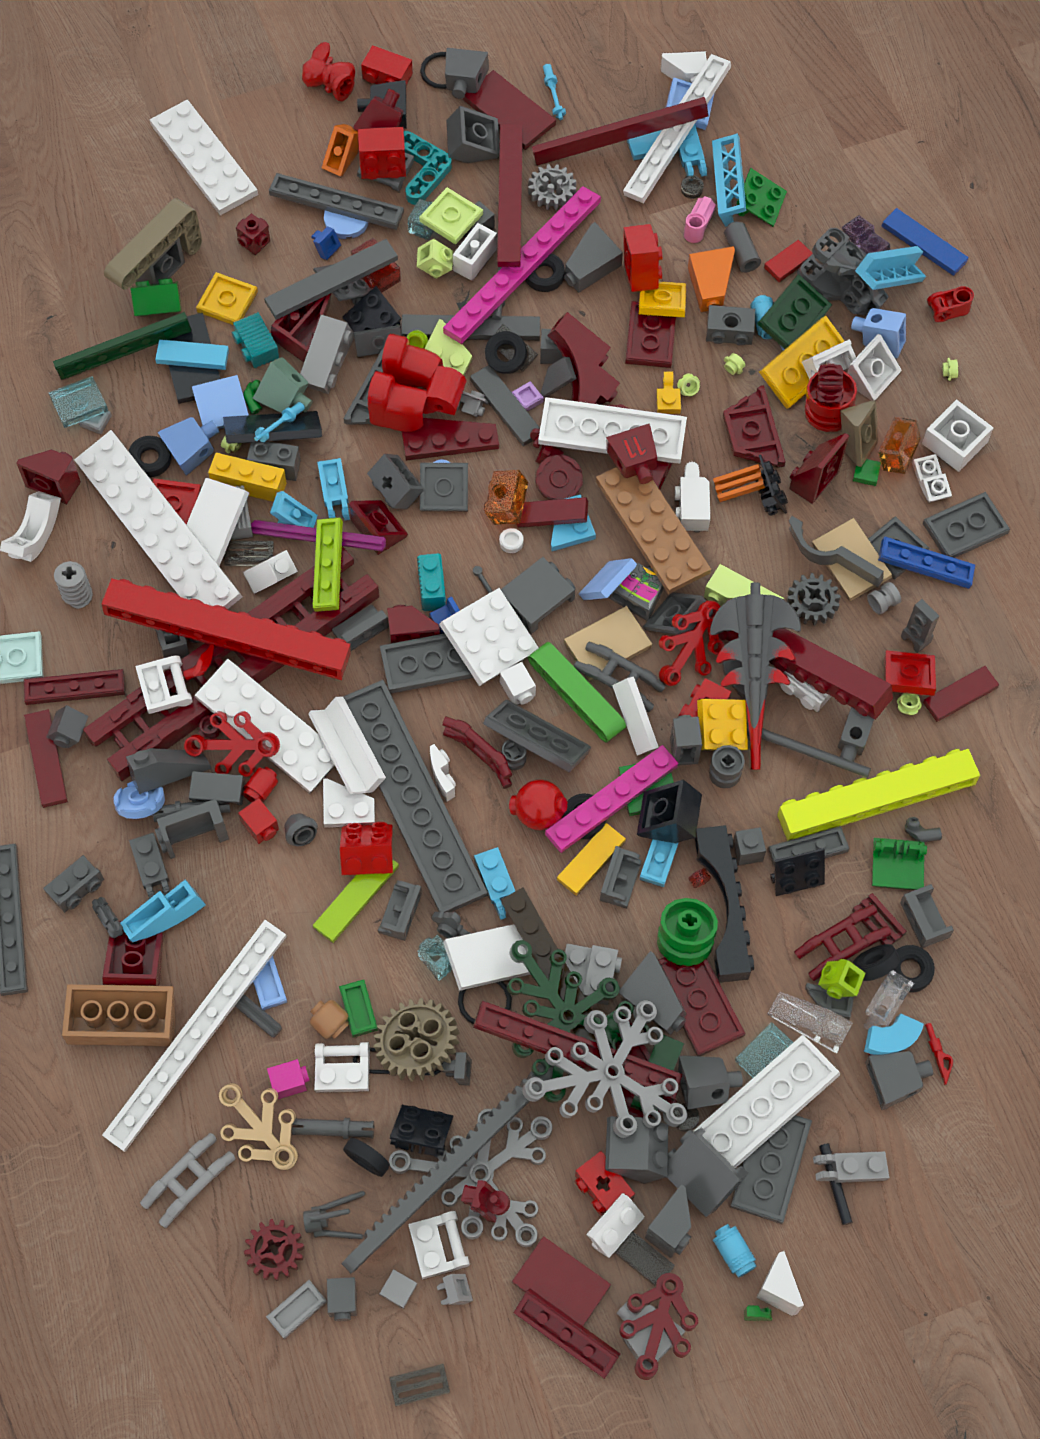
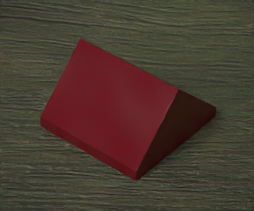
M382 500L351 501L349 503L351 521L361 534L379 536L386 539L385 549L383 551H375L377 555L408 536V533Z

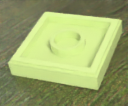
M447 187L419 217V221L456 245L483 215V209Z

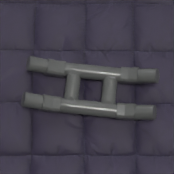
M590 641L586 644V651L609 660L603 671L596 666L576 661L574 664L578 672L598 680L612 689V685L620 682L611 677L617 665L629 671L630 674L627 678L634 677L635 682L640 678L658 692H662L666 687L651 671L643 669L615 653L607 646L598 645ZM639 692L645 710L650 712L654 704Z

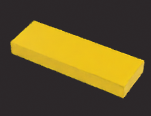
M606 823L602 830L589 841L558 875L557 881L577 896L612 857L615 846L621 847L626 842V838Z

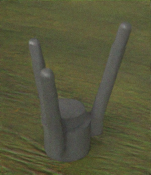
M360 1191L304 1211L303 1219L306 1233L314 1232V1237L328 1236L363 1239L362 1234L324 1230L323 1228L328 1227V1218L350 1213V1209L326 1212L325 1210L363 1197L365 1192Z

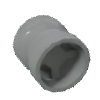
M887 582L881 586L880 590H874L869 593L867 600L873 611L881 615L888 610L889 606H896L901 603V595L894 584Z

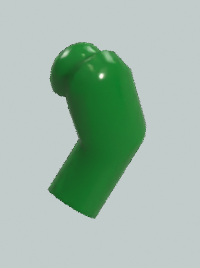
M260 380L249 382L243 393L244 400L252 414L262 410L260 403L253 399L261 383Z

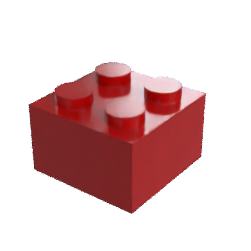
M403 127L358 129L361 179L373 180L377 178L406 177Z
M651 224L623 227L624 268L631 292L659 289V279H662V268L659 265V261L662 260L663 256L662 248L658 246L657 233H653Z

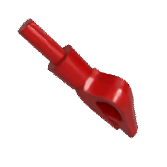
M928 1023L925 1024L930 1038L928 1043L932 1053H934L944 1085H947L953 1067V1058L942 1051L940 1039L936 1038L932 1024ZM944 1059L949 1061L948 1070L944 1067Z

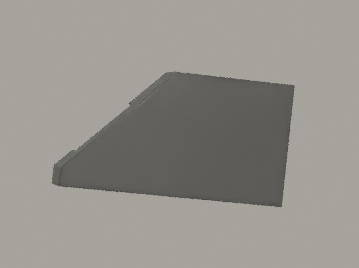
M563 357L548 367L540 393L543 397L550 396L577 379L570 357Z
M810 983L806 984L805 990L823 1015L850 1020L854 996L835 999L827 995V991L821 986Z

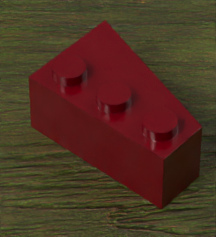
M332 293L277 319L271 325L273 340L299 360L305 362L320 316H326Z

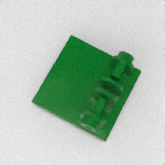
M750 168L744 182L746 211L738 213V215L744 216L750 212L773 227L787 191Z
M874 838L872 886L910 890L924 887V855L927 854L925 842Z

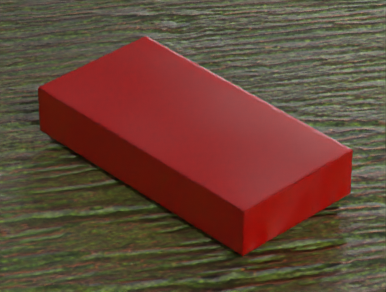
M797 240L767 261L764 269L778 282H781L798 270L813 253L801 241Z

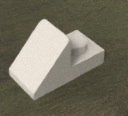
M287 550L244 571L243 574L253 594L298 571Z

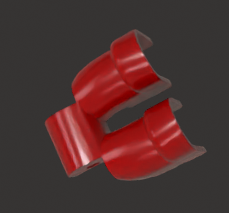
M390 333L386 339L382 355L383 372L376 371L369 386L368 411L370 423L393 430L412 432L423 426V414L437 411L455 416L467 382L465 376L456 369L444 367L442 358L436 353L412 346L407 337Z

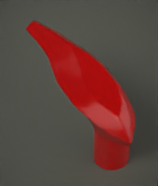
M210 644L208 649L201 654L194 667L183 672L186 680L202 676L207 671L212 662L214 645Z

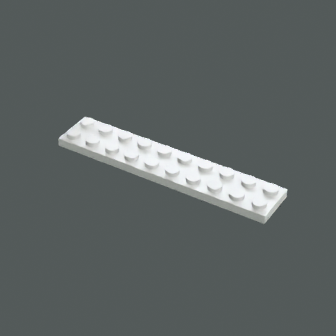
M112 430L74 459L180 597L189 600L193 598L198 599L204 604L211 606L220 605L226 609H229L243 597Z

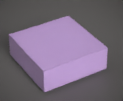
M531 381L512 392L526 411L544 402V397Z

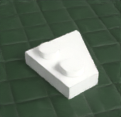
M323 779L324 828L343 827L350 823H360L361 825H372L375 823L374 798L365 794H350L346 786L329 779Z

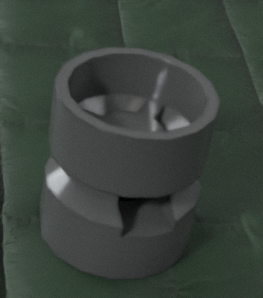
M723 745L715 750L709 768V778L713 784L720 788H731L740 781L745 763L742 752L737 747L731 745Z

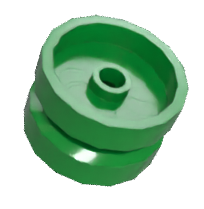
M691 898L677 899L666 905L661 914L657 933V946L660 953L667 960L677 965L692 966L706 960L713 950L714 939L717 933L718 920L714 911L706 903Z

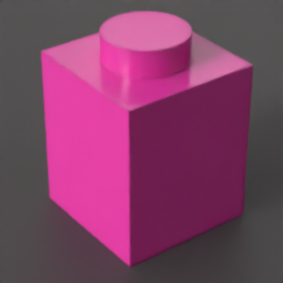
M298 1059L267 1068L271 1086L277 1091L278 1099L307 1091L305 1082L310 1081L306 1066L300 1067Z

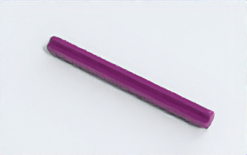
M254 520L251 523L252 534L316 542L317 528ZM342 532V546L374 551H383L386 547V539L384 537Z

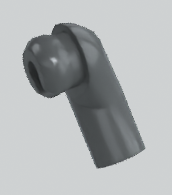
M910 817L907 819L905 824L906 833L915 840L929 842L942 839L939 827L925 829L920 825L918 818Z

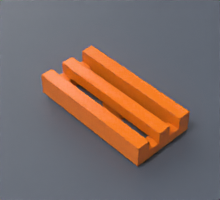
M759 464L713 478L719 502L765 488ZM758 480V482L743 486L746 483ZM733 487H736V488H737V489H734V490H731V491L722 493V491H724V490H727V489H730V488H733Z

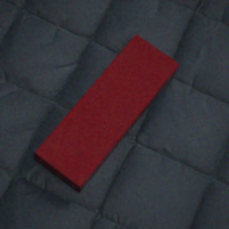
M587 497L520 502L517 504L516 525L518 528L586 523L589 501Z
M983 666L936 692L935 696L927 697L924 699L923 704L935 721L938 722L998 688L999 683L988 668Z

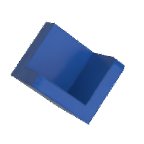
M451 596L447 599L445 606L429 613V617L437 624H440L443 620L460 611ZM439 625L440 634H445Z

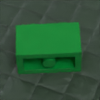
M172 278L158 279L159 283L150 284L149 280L135 282L136 286L130 288L134 316L181 311L178 281L173 282Z

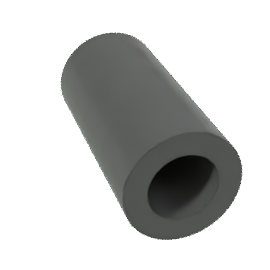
M737 221L730 223L725 229L724 235L729 246H734V257L740 271L747 273L757 269L761 264V259L745 224Z

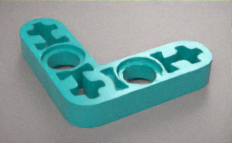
M404 131L405 153L413 155L414 161L423 166L406 186L405 191L407 201L410 204L419 205L427 199L450 172L452 160L445 151L412 132ZM420 150H428L430 152L426 156L418 154ZM432 175L435 179L427 182L423 180V177Z

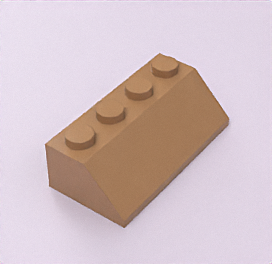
M67 984L62 1037L67 1045L170 1046L174 1041L175 1001L173 986Z

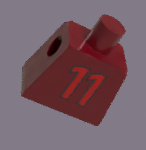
M650 424L606 437V451L624 478L637 476L640 484H646L653 480L651 470L657 468V453Z

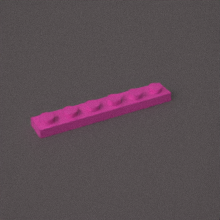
M661 745L545 831V835L558 851L562 853L676 769L679 763Z

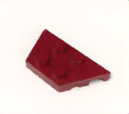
M761 385L752 395L743 397L736 405H732L723 411V419L733 456L761 462L759 458L761 454L765 461H770L773 466L785 467L786 461L765 387Z

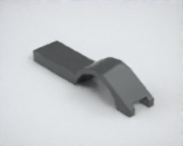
M791 516L789 519V530L799 550L809 561L819 565L838 563L874 586H880L884 578L883 570L843 546L826 552L815 550L803 539V522Z

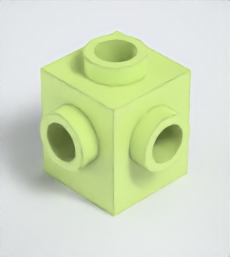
M435 239L418 247L417 267L436 279L452 270L453 250Z

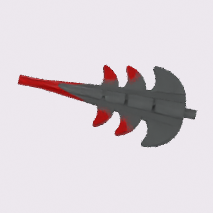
M758 582L750 583L749 595L735 597L722 605L713 618L710 634L713 636L725 631L737 632L739 636L738 639L730 641L721 649L716 662L721 664L728 660H739L742 663V667L730 671L724 677L721 686L744 685L751 744V770H761V736L767 685L772 683L791 684L787 675L781 670L769 666V663L776 658H787L792 661L796 659L792 649L785 642L772 637L773 632L786 628L797 632L801 631V622L794 608L784 599L775 595L760 594V583Z

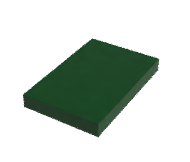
M798 274L757 322V325L786 349L821 319L832 304Z

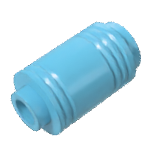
M766 295L754 298L750 307L755 309V325L758 335L763 339H772L770 335L757 325V322L773 304L772 298Z
M729 1224L714 1232L717 1237L713 1239V1242L732 1274H736L739 1278L757 1267L754 1255L736 1226L730 1228Z

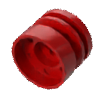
M843 371L842 399L839 403L825 404L817 399L818 372H816L810 378L807 385L805 417L810 425L817 430L825 432L839 431L842 429L840 410L855 406L857 395L856 383L852 376Z

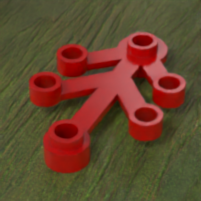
M706 601L699 606L698 611L685 615L676 614L672 618L673 627L679 630L686 629L690 623H698L694 630L673 636L664 635L660 638L659 646L666 651H672L676 645L685 643L673 664L665 665L661 668L659 679L664 684L674 686L681 680L680 671L693 650L696 659L695 671L703 676L711 672L712 666L706 661L703 633L707 629L709 636L708 651L718 655L724 647V643L719 640L718 634L715 636L710 634L713 618L720 608L717 602ZM710 610H713L712 615L709 617ZM682 618L683 623L679 626L678 621ZM669 639L670 644L665 647V642ZM718 643V648L714 651V645ZM705 664V669L701 671V666ZM674 673L673 679L670 680L671 674Z
M217 711L211 715L210 723L213 727L219 728L229 739H204L201 735L195 734L187 738L184 743V749L190 756H198L205 750H232L224 760L215 765V772L218 774H229L232 771V765L245 750H255L248 760L243 761L238 767L239 773L244 777H248L255 772L256 765L263 757H272L280 749L278 737L271 732L263 733L251 722V716L246 711L237 713L234 716V723L237 727L244 728L253 739H245L227 722V715L222 711ZM216 716L221 718L222 723L216 721ZM239 716H243L246 722L242 723L239 720ZM195 740L200 743V748L196 747ZM266 740H268L271 743V748L266 746ZM220 765L226 767V772L221 770ZM244 765L250 767V772L245 771Z

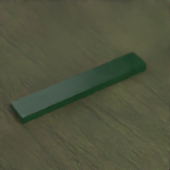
M185 312L57 359L53 363L61 380L154 346L159 343V340H170L191 332L192 329Z

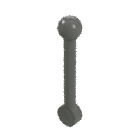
M475 566L473 574L479 577L488 593L493 592L482 574V568Z

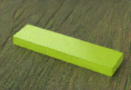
M340 517L317 520L313 609L315 612L339 610L343 521Z
M393 860L394 873L399 868V864ZM393 873L356 875L313 924V928L334 943Z

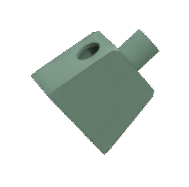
M282 357L270 363L253 396L254 400L281 413L284 409L291 408L298 402L304 405L305 409L303 412H307L313 403L311 399L303 395L308 386V381Z

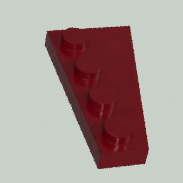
M423 418V426L420 429L412 432L401 431L406 461L499 449L496 424Z

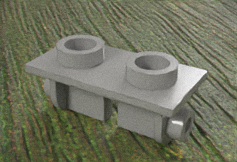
M472 390L471 393L463 391L459 405L460 402H463L464 405L461 411L478 417V415L483 416L485 408L482 405H489V402L484 399V394Z

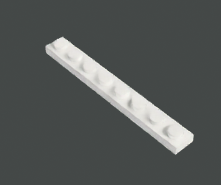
M711 54L680 103L705 97L708 104L730 70L731 61ZM697 120L661 131L624 188V196L641 203L645 202Z

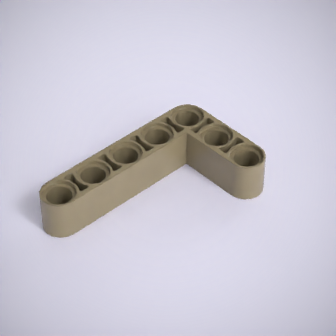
M178 198L171 200L108 263L104 270L105 278L124 290L128 289L178 238H180L182 250L190 255H194L202 244L196 210Z

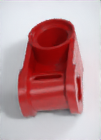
M960 286L930 295L927 298V304L932 307L934 321L944 322L948 319L967 315L972 306L974 292L969 287Z

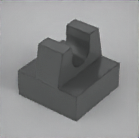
M456 1052V1058L451 1060V1063L443 1061L442 1066L444 1070L442 1072H446L445 1075L447 1077H454L459 1085L470 1086L472 1059L466 1052Z

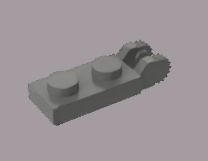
M154 832L129 840L143 887L146 889L149 899L155 895L152 887L162 884L164 895L169 893V879Z

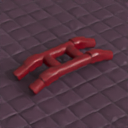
M445 716L442 726H445L443 736L462 743L496 773L503 789L512 786L510 780L512 773L505 756L477 734L467 722Z
M873 904L855 911L847 918L810 938L794 951L795 955L801 959L824 944L832 956L808 972L813 981L822 976V969L827 962L839 961V959L847 960L865 948L891 935V929L888 926H884L862 938L854 926L877 913V909ZM846 931L854 944L840 951L832 938Z

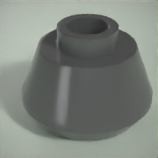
M301 813L291 815L284 825L287 843L292 846L309 844L317 834L318 825L316 821Z

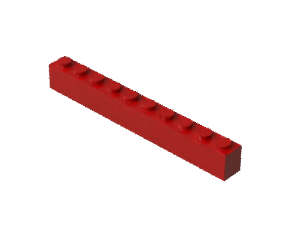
M111 578L101 603L104 615L338 680H342L351 655L350 644L343 639L327 638L314 631L305 632L293 625L284 626L276 624L267 618L258 619L246 612L236 613L220 605H207L198 599L193 598L189 600L173 592L164 593L157 591L151 586H138L126 579L117 580Z

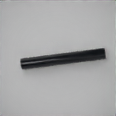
M829 1143L819 1146L821 1155L832 1154ZM824 1164L826 1171H833L832 1164ZM829 1181L842 1225L853 1223L841 1183Z

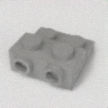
M566 944V964L571 972L576 971L582 976L579 988L585 998L597 990V985L604 978H613L614 972L620 973L622 958L617 957L618 950L595 945L592 948ZM611 984L605 985L607 991L613 992L614 988ZM602 999L598 1004L608 1005L609 1000Z

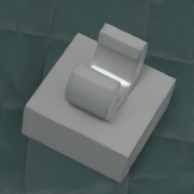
M466 1274L447 1275L443 1277L444 1283L437 1286V1290H446L448 1296L441 1301L442 1305H464L473 1301Z

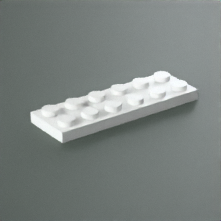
M188 99L150 119L153 129L219 215L258 195L257 188Z
M545 397L538 444L608 454L606 451V437L650 424L657 461L680 464L687 417Z
M229 659L221 665L195 694V698L211 712H224L227 715V722L245 739L253 738L244 728H239L234 723V716L241 711H246L250 714L251 722L260 731L275 734L280 741V749L274 756L266 758L308 793H311L335 766L319 734ZM239 716V720L242 723H245V718L243 716ZM266 740V746L271 748V743L268 740Z
M802 1035L694 1131L702 1127L705 1130L702 1136L736 1168L840 1076V1072Z

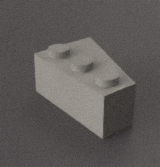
M325 315L320 316L300 373L308 381L307 388L329 394L331 388H334L337 374L354 339V332L347 322Z

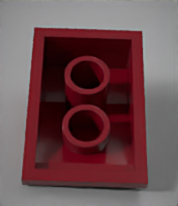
M844 433L819 444L814 451L810 450L803 460V465L800 468L797 466L792 471L789 477L791 479L789 489L813 504L840 472L849 435Z
M123 929L121 936L112 938L109 935L102 976L103 985L159 986L164 931L135 942L128 938Z

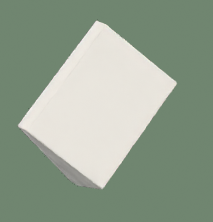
M877 334L849 365L848 374L854 379L857 391L869 400L875 401L902 370L881 334Z
M783 1251L777 1255L772 1263L757 1298L793 1316L798 1314L804 1304L787 1257Z

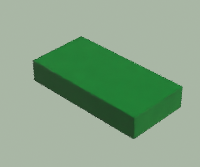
M365 980L339 986L345 1011L349 1016L348 1022L352 1037L378 1031Z

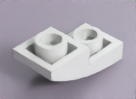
M936 454L912 461L917 480L928 503L952 496L946 474H942Z
M435 744L430 746L433 776L442 796L448 802L455 797L456 786L453 778L447 774L449 773L448 762H450V759L443 749L438 750Z

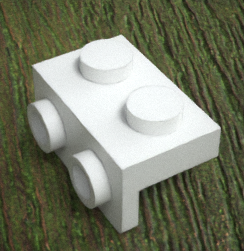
M622 1193L586 1235L593 1242L592 1246L594 1249L610 1258L645 1216L633 1201Z

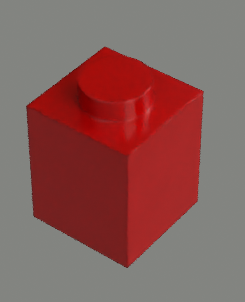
M259 798L238 812L241 823L258 844L264 840L272 839L279 830L277 820Z

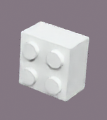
M956 399L927 428L922 444L959 472L988 443L993 427Z

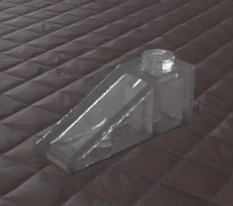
M779 992L767 1013L770 1017L835 1053L838 1052L853 1022L829 1009L783 992Z

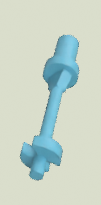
M545 64L543 66L545 74L544 83L551 89L555 103L552 113L553 116L556 115V118L562 120L566 110L559 105L555 90L557 77L553 74L551 65Z
M298 402L293 407L284 409L282 417L265 430L263 427L258 428L255 431V441H267L269 439V432L284 422L294 421L296 416L305 409L304 405Z

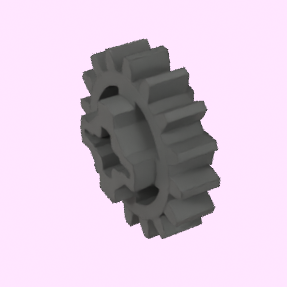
M811 573L809 579L801 575L800 582L794 580L792 587H789V596L786 602L791 604L799 618H804L803 624H807L808 620H812L814 626H816L818 620L825 624L827 617L832 619L835 611H838L841 598L840 595L836 594L838 587H831V579L826 582L823 581L822 574L818 579L815 578L813 573Z

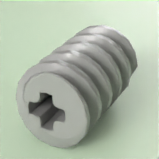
M69 561L60 564L55 569L54 579L63 601L76 609L88 605L92 600L93 592L84 568L77 562Z

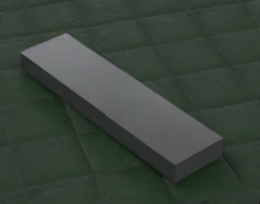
M488 365L471 375L470 381L480 393L485 395L484 398L489 402V405L524 447L533 440L530 437L532 429H540V427L496 372Z

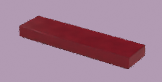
M123 669L24 679V702L26 705L125 695Z
M47 709L25 714L24 717L41 805L45 808L66 803L68 799L57 745L54 744L53 740L47 738L52 724L50 711Z
M530 1288L526 1291L513 1312L604 1379L621 1355V1353Z

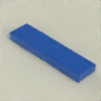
M898 208L882 223V227L911 247L918 246L923 251L922 255L953 276L968 261V256Z
M885 536L881 541L878 561L968 589L972 586L975 564Z

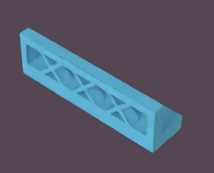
M738 133L712 140L718 215L725 227L734 222V214L746 211ZM734 143V147L727 153L724 145ZM730 160L736 163L731 171H729L728 166ZM733 178V179H735L738 183H737L736 186L731 190V188H730V180ZM733 197L739 199L740 205L732 207Z
M918 246L868 253L855 270L873 290L923 282L926 278L925 274L915 265L923 254V251Z

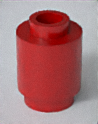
M258 767L245 784V790L242 795L251 803L258 798L264 802L278 784L277 774L268 767H264V769Z

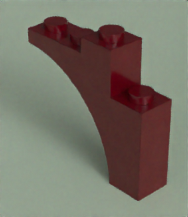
M565 313L558 319L547 336L557 345L563 357H570L577 378L571 382V401L602 405L605 402L610 403L618 393L616 388L620 384L619 381L601 368L609 358L606 354L611 347L571 314Z

